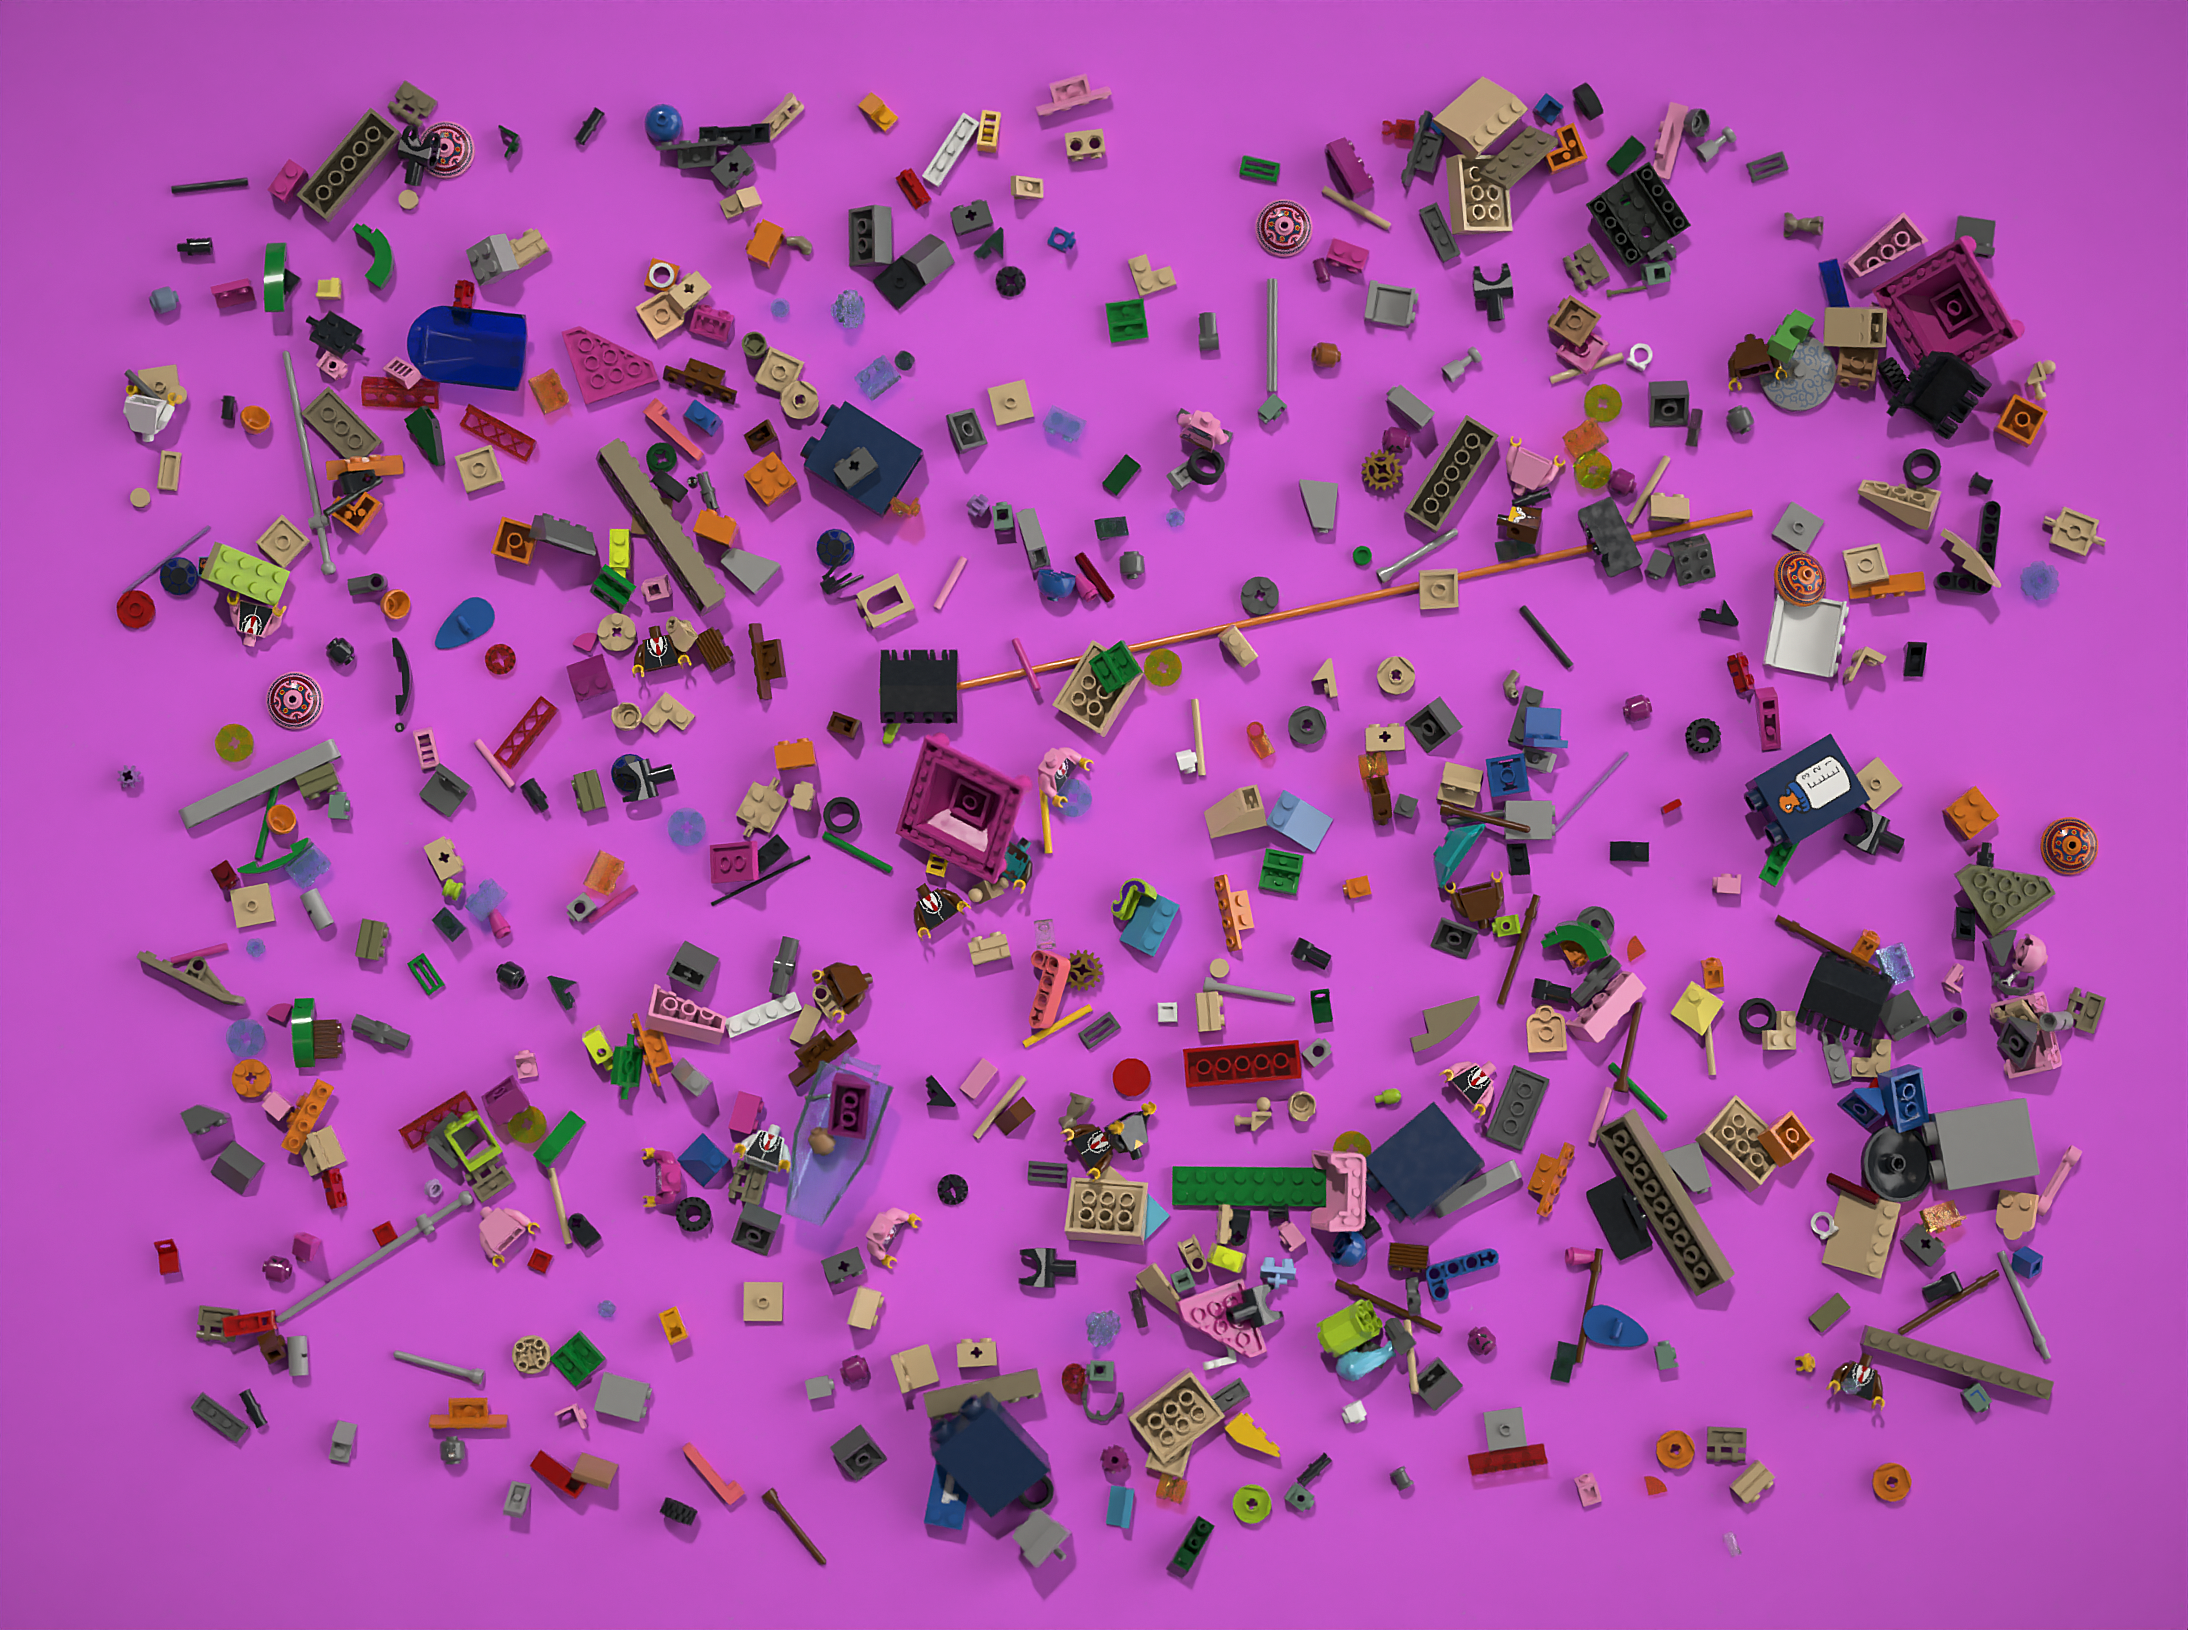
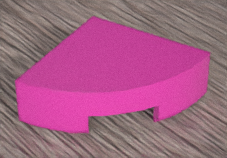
M584 633L574 640L573 645L591 652L598 634Z
M287 1003L277 1004L270 1008L266 1015L284 1023L293 1005Z

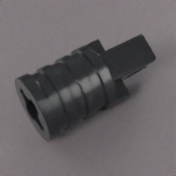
M211 237L202 239L188 238L187 243L177 244V252H188V256L196 254L212 255Z
M534 777L520 786L532 806L536 805L541 813L549 808L545 801L547 796L541 790Z
M1982 842L1981 852H1977L1976 865L1993 866L1995 853H1991V843Z

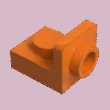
M1367 875L1347 879L1345 884L1342 885L1344 896L1348 895L1349 899L1372 894Z
M1864 929L1852 948L1851 953L1868 962L1880 944V937L1876 932Z
M1565 940L1559 944L1573 969L1585 965L1589 960L1585 949L1579 943Z
M1709 957L1706 960H1701L1705 989L1724 987L1723 965L1720 959Z

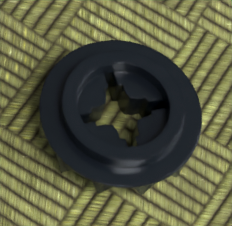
M1006 266L999 270L995 283L1001 294L1012 297L1024 290L1026 278L1021 269L1015 266ZM1005 276L1009 278L1015 276V285L1009 284V286H1006L1007 279Z
M949 1174L940 1180L937 1192L944 1203L956 1205L966 1198L968 1185L961 1176ZM950 1181L954 1187L961 1186V1188L956 1190V1198H954L951 1192H944L950 1188Z

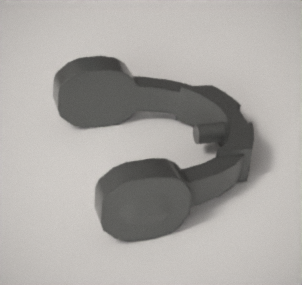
M1993 972L1991 983L1992 986H1996L2004 994L2026 996L2030 990H2033L2034 976L2027 977L2025 987L2016 988L2003 984L2000 981L1999 973Z
M1084 1384L1081 1390V1399L1083 1400L1086 1415L1091 1419H1098L1099 1421L1108 1420L1115 1413L1116 1409L1120 1408L1123 1401V1392H1118L1115 1404L1109 1413L1099 1415L1100 1410H1097L1096 1414H1094L1087 1406L1089 1385Z

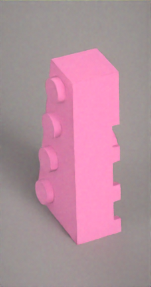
M1902 212L1889 221L1842 265L1854 278H1858L1926 243L1928 239L1910 218Z
M1622 971L1605 987L1606 992L1596 995L1589 1007L1579 1010L1577 1012L1579 1016L1573 1022L1569 1019L1565 1023L1578 1040L1593 1043L1601 1042L1606 1037V1033L1617 1025L1622 1015L1630 1010V1006L1642 997L1646 987L1633 972Z
M654 984L646 1015L645 1028L716 1045L720 1044L725 1028V1016L706 1007H698L693 1001L681 999L676 996V993L672 991L666 992L660 989L661 986Z

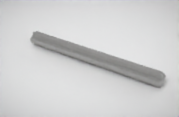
M1270 278L1267 280V392H1276L1277 279Z

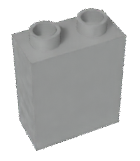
M2016 1098L1929 1113L1930 1122L1922 1123L1924 1143L1926 1146L1934 1145L1936 1160L1929 1161L1928 1163L1930 1178L1933 1184L1941 1183L1942 1190H1954L2040 1175L2026 1098Z

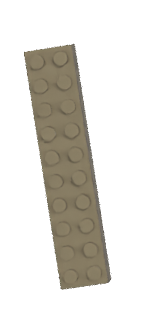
M617 438L599 449L596 461L700 614L704 616L722 604L726 597V591L714 579L715 574L711 568H707L703 563L704 558L701 553H696L692 547L694 546L692 540L682 532L683 528L680 522L673 519L669 506L662 503L660 500L661 495L656 488L653 489L650 485L651 481L648 475L641 472L637 459L630 456L626 443L624 441L621 442Z
M1635 1108L1596 1130L1695 1295L1698 1296L1735 1274Z

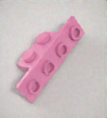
M1085 73L1050 83L1049 86L1054 102L1037 106L1036 111L1038 115L1048 116L1053 114V111H1066L1071 109V106L1077 104L1080 106L1086 105L1094 99L1104 100L1108 98V95H1112L1109 86L1091 91Z
M1670 102L1666 119L1660 123L1658 132L1662 134L1660 140L1656 139L1653 149L1657 151L1653 168L1660 178L1670 179L1684 127V118L1689 106Z

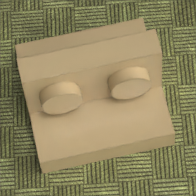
M1445 762L1436 799L1474 808L1477 794L1481 787L1480 782L1483 771Z
M332 1125L308 1134L300 1150L310 1176L347 1161Z

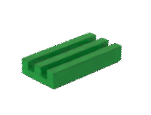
M1243 155L1239 175L1276 183L1280 163ZM1246 161H1249V162H1254V163L1263 164V165H1267V166H1272V167H1276V168H1275V170H1271V169H1266V168H1262V167H1258V166H1253V165L1245 164V162H1246ZM1244 168L1273 174L1274 177L1244 171Z
M424 953L407 963L428 995H431L445 985ZM420 959L424 960V962L426 963V965L438 981V985L435 984V982L433 981L425 967L420 962ZM414 963H417L423 974L426 976V978L432 985V989H429V987L427 986V984L425 983V981L413 965Z

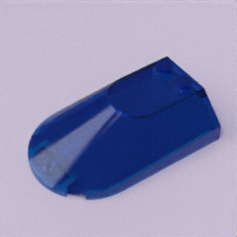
M454 306L430 308L416 318L410 327L407 337L409 358L420 374L435 382L518 391L525 370L528 340L526 315Z

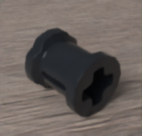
M1975 472L1968 487H1974L1986 495L1993 480L1984 478L1978 472Z
M1288 1203L1284 1205L1269 1204L1268 1220L1284 1219L1288 1221Z

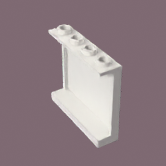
M1776 590L1762 665L1827 678L1833 677V674H1836L1838 670V663H1835L1836 657L1840 655L1842 644H1839L1840 636L1843 637L1845 632L1843 620L1847 618L1849 607L1846 606L1847 601L1839 602L1821 598L1811 606L1799 607L1787 602Z

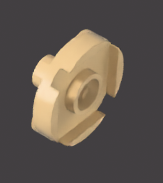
M792 381L783 388L779 400L783 411L795 419L811 416L816 411L819 402L816 389L805 381ZM802 395L803 404H796L795 397Z
M614 613L603 618L597 633L601 644L608 650L625 651L635 641L636 627L628 616ZM614 628L622 629L620 632L622 635L620 637L612 636V634L614 633L612 630Z
M1395 656L1385 659L1380 664L1376 677L1379 686L1385 692L1398 695L1405 693L1412 687L1415 680V671L1409 660L1404 657ZM1400 671L1401 674L1399 676L1401 679L1393 680L1391 672Z

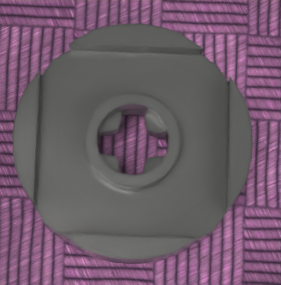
M1267 577L1251 578L1242 588V605L1253 614H1268L1278 603V588ZM1256 591L1265 593L1263 601L1255 599Z
M1303 706L1296 709L1290 716L1288 730L1291 737L1298 743L1314 744L1325 733L1326 719L1318 709ZM1304 720L1312 722L1311 730L1307 731L1306 728H1302Z
M1591 906L1581 911L1576 921L1592 925V920L1595 922L1599 921L1598 931L1607 941L1614 931L1615 923L1611 913L1597 906Z
M1418 1277L1405 1278L1409 1316L1421 1315Z

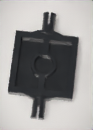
M329 311L320 321L310 315L307 318L306 323L315 327L309 340L342 359L351 350L361 355L365 352L366 348L356 343L362 334V329L332 311Z

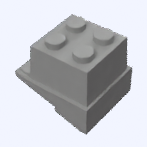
M1038 1509L1029 1515L1028 1520L1024 1524L1017 1527L1012 1537L1025 1551V1557L1036 1568H1039L1052 1553L1061 1561L1067 1557L1058 1546L1072 1532L1041 1509Z

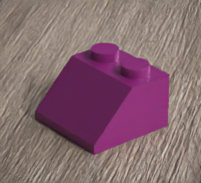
M603 654L566 666L574 694L579 703L615 690Z
M513 1075L481 1096L485 1109L498 1126L508 1123L512 1116L524 1112L528 1105H530L528 1097Z

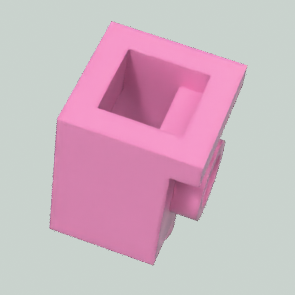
M326 351L316 364L336 381L339 378H344L348 372V365L329 351ZM335 362L336 368L331 369V363Z
M667 574L644 580L641 591L642 595L646 596L647 602L670 597L672 589ZM658 584L659 589H654L653 585Z
M1721 873V877L1712 878V888H1715V893L1740 894L1741 874H1737L1735 878H1732V874Z
M1285 1221L1278 1227L1281 1232L1280 1239L1285 1245H1291L1288 1248L1290 1252L1306 1241L1292 1221L1290 1223Z

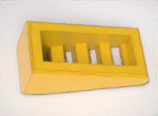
M982 110L977 139L978 151L996 152L1001 112ZM985 118L996 119V122L985 121ZM984 126L995 127V128H994V129H989V128H984ZM983 134L993 135V137L983 136Z
M931 852L925 873L944 877L948 860L945 859L944 863L934 861V857L944 858ZM931 865L941 866L942 870L931 868Z

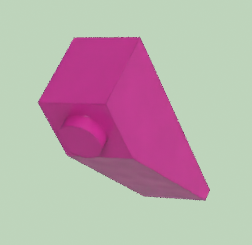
M1774 687L1755 689V704L1762 750L1781 748L1778 695Z
M306 1232L296 1233L292 1248V1254L296 1255L295 1259L303 1263L312 1261L322 1239Z

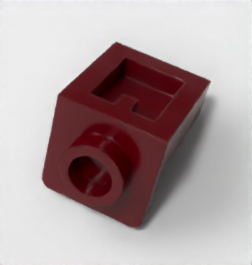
M228 860L223 861L210 870L219 883L220 889L224 890L226 888L230 890L237 885L236 881L240 880Z

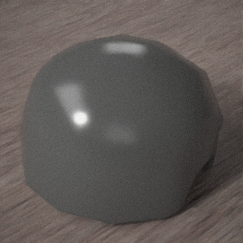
M1696 108L1686 114L1684 129L1690 136L1703 137L1709 128L1710 117L1706 110Z

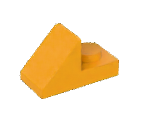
M872 92L858 105L884 132L898 120V117L884 104V101Z
M676 1306L659 1313L670 1345L688 1337V1330L683 1324Z

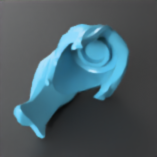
M1388 1341L1384 1347L1375 1351L1353 1352L1357 1349L1355 1347L1340 1355L1336 1365L1337 1374L1349 1381L1363 1378L1366 1373L1372 1371L1389 1358L1396 1356L1392 1341Z

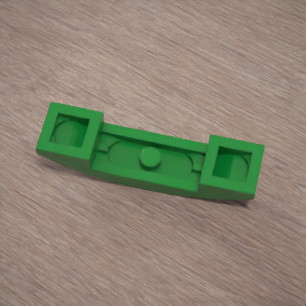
M267 243L264 265L265 312H284L285 310L284 275L287 243Z
M307 837L291 844L292 853L260 867L257 861H253L237 868V871L245 874H261L277 870L297 859L312 841Z
M1799 842L1786 850L1783 849L1781 844L1774 846L1758 878L1776 887Z

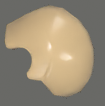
M622 702L612 709L611 719L613 724L620 730L631 731L641 723L642 714L639 707L635 704Z
M1297 1091L1288 1099L1287 1109L1289 1114L1297 1121H1308V1118L1315 1114L1316 1101L1314 1096L1307 1091Z

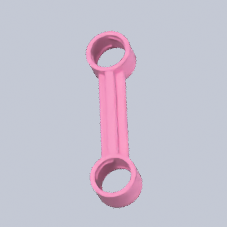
M2070 1145L2062 1157V1162L2044 1192L2039 1196L2037 1214L2042 1217L2050 1208L2052 1199L2070 1169L2081 1156L2082 1151L2073 1145Z

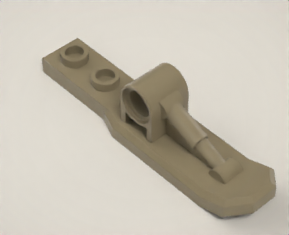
M147 950L145 953L140 951L136 957L139 961L224 1004L244 1006L246 1003L244 997L231 995L220 983L221 981L209 968L206 960L200 956L192 958L184 972L173 968L174 964L165 959L162 962L156 959L157 955ZM197 962H203L204 967L201 970L197 971L194 969V965Z

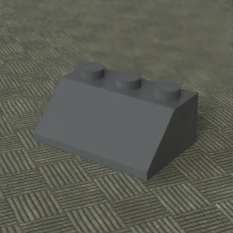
M870 205L849 209V266L871 267L892 264L891 207Z
M543 513L542 516H534L528 537L578 554L595 556L596 549L593 533L586 531L587 527L579 524L572 526L570 521L559 518V521L554 520L553 515Z

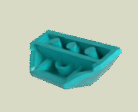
M1485 824L1460 827L1454 831L1449 830L1444 837L1446 842L1443 847L1439 845L1433 853L1435 856L1433 864L1438 888L1442 889L1486 827Z

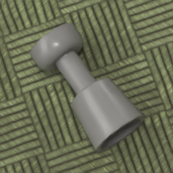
M1726 126L1722 130L1721 137L1715 141L1710 139L1695 149L1699 157L1707 163L1719 152L1718 147L1725 142L1733 143L1737 138L1734 132Z
M1472 346L1468 349V356L1461 361L1454 360L1441 367L1446 378L1453 383L1465 372V366L1472 361L1479 363L1483 359L1477 349Z

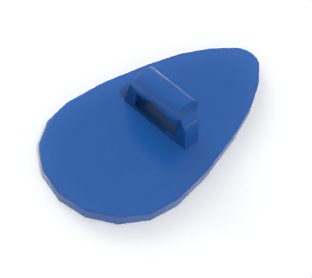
M472 597L463 601L440 627L435 640L436 647L440 649L454 648L486 633L493 626L495 620V612L492 605L479 597Z
M1600 1304L1593 1306L1586 1312L1583 1318L1584 1332L1594 1342L1611 1346L1633 1347L1645 1344L1648 1341L1647 1333L1636 1321L1608 1305Z

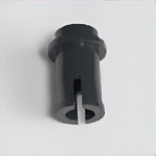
M223 395V399H221L223 401L221 418L233 420L234 403H236L235 397Z

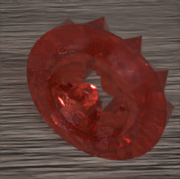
M505 644L493 645L485 655L487 668L498 675L507 674L513 669L516 662L514 651ZM497 652H499V654L502 657L508 656L506 659L503 660L504 667L499 662L493 663L496 659H498Z
M1069 1364L1063 1371L1062 1386L1069 1394H1078L1087 1385L1085 1379L1088 1376L1085 1374L1086 1369L1082 1368L1081 1364Z

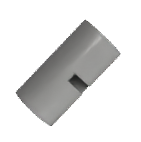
M317 888L300 896L307 912H310L309 916L317 931L334 923Z
M2067 1011L2047 1012L2040 1017L2039 1024L2047 1032L2068 1030L2073 1025V1017Z
M307 1336L287 1337L289 1376L308 1375Z

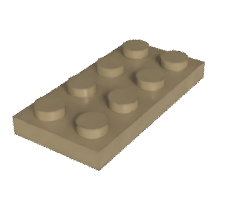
M1529 126L1478 172L1479 176L1508 191L1559 144L1558 140L1550 134Z
M329 386L301 412L346 459H350L353 456L365 458L383 442Z

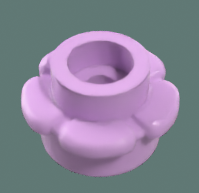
M437 1179L429 1180L424 1186V1193L429 1197H437L442 1191V1185Z

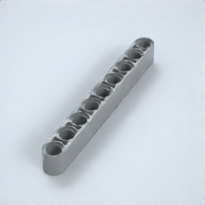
M334 739L327 740L199 800L178 812L186 829H189L258 797L279 784L281 786L296 779L295 776L328 764L340 758L341 754Z

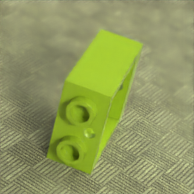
M476 1110L473 1112L468 1111L462 1116L463 1119L458 1122H451L445 1127L446 1130H444L446 1137L469 1172H472L503 1152ZM476 1119L492 1144L470 1159H467L451 1134Z

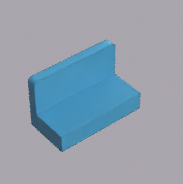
M1111 1486L1106 1524L1129 1529L1134 1488Z

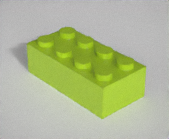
M214 542L201 578L267 605L274 606L279 602L290 571L222 543Z

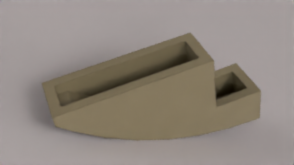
M1479 995L1422 1010L1428 1033L1410 1038L1413 1052L1427 1049L1456 1031L1480 1000Z

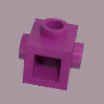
M1114 1445L1113 1447L1109 1446L1107 1450H1103L1100 1460L1103 1461L1102 1466L1105 1467V1471L1115 1474L1116 1471L1121 1472L1122 1468L1126 1469L1129 1458H1126L1127 1452H1124L1125 1448ZM1114 1456L1119 1459L1115 1464L1111 1462V1458Z

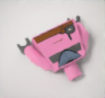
M1183 408L1180 409L1176 416L1178 424L1183 427L1179 435L1180 438L1211 453L1216 444L1230 443L1233 433L1225 429L1222 430L1220 428L1221 422L1213 418L1210 412L1203 413L1196 410L1191 414Z

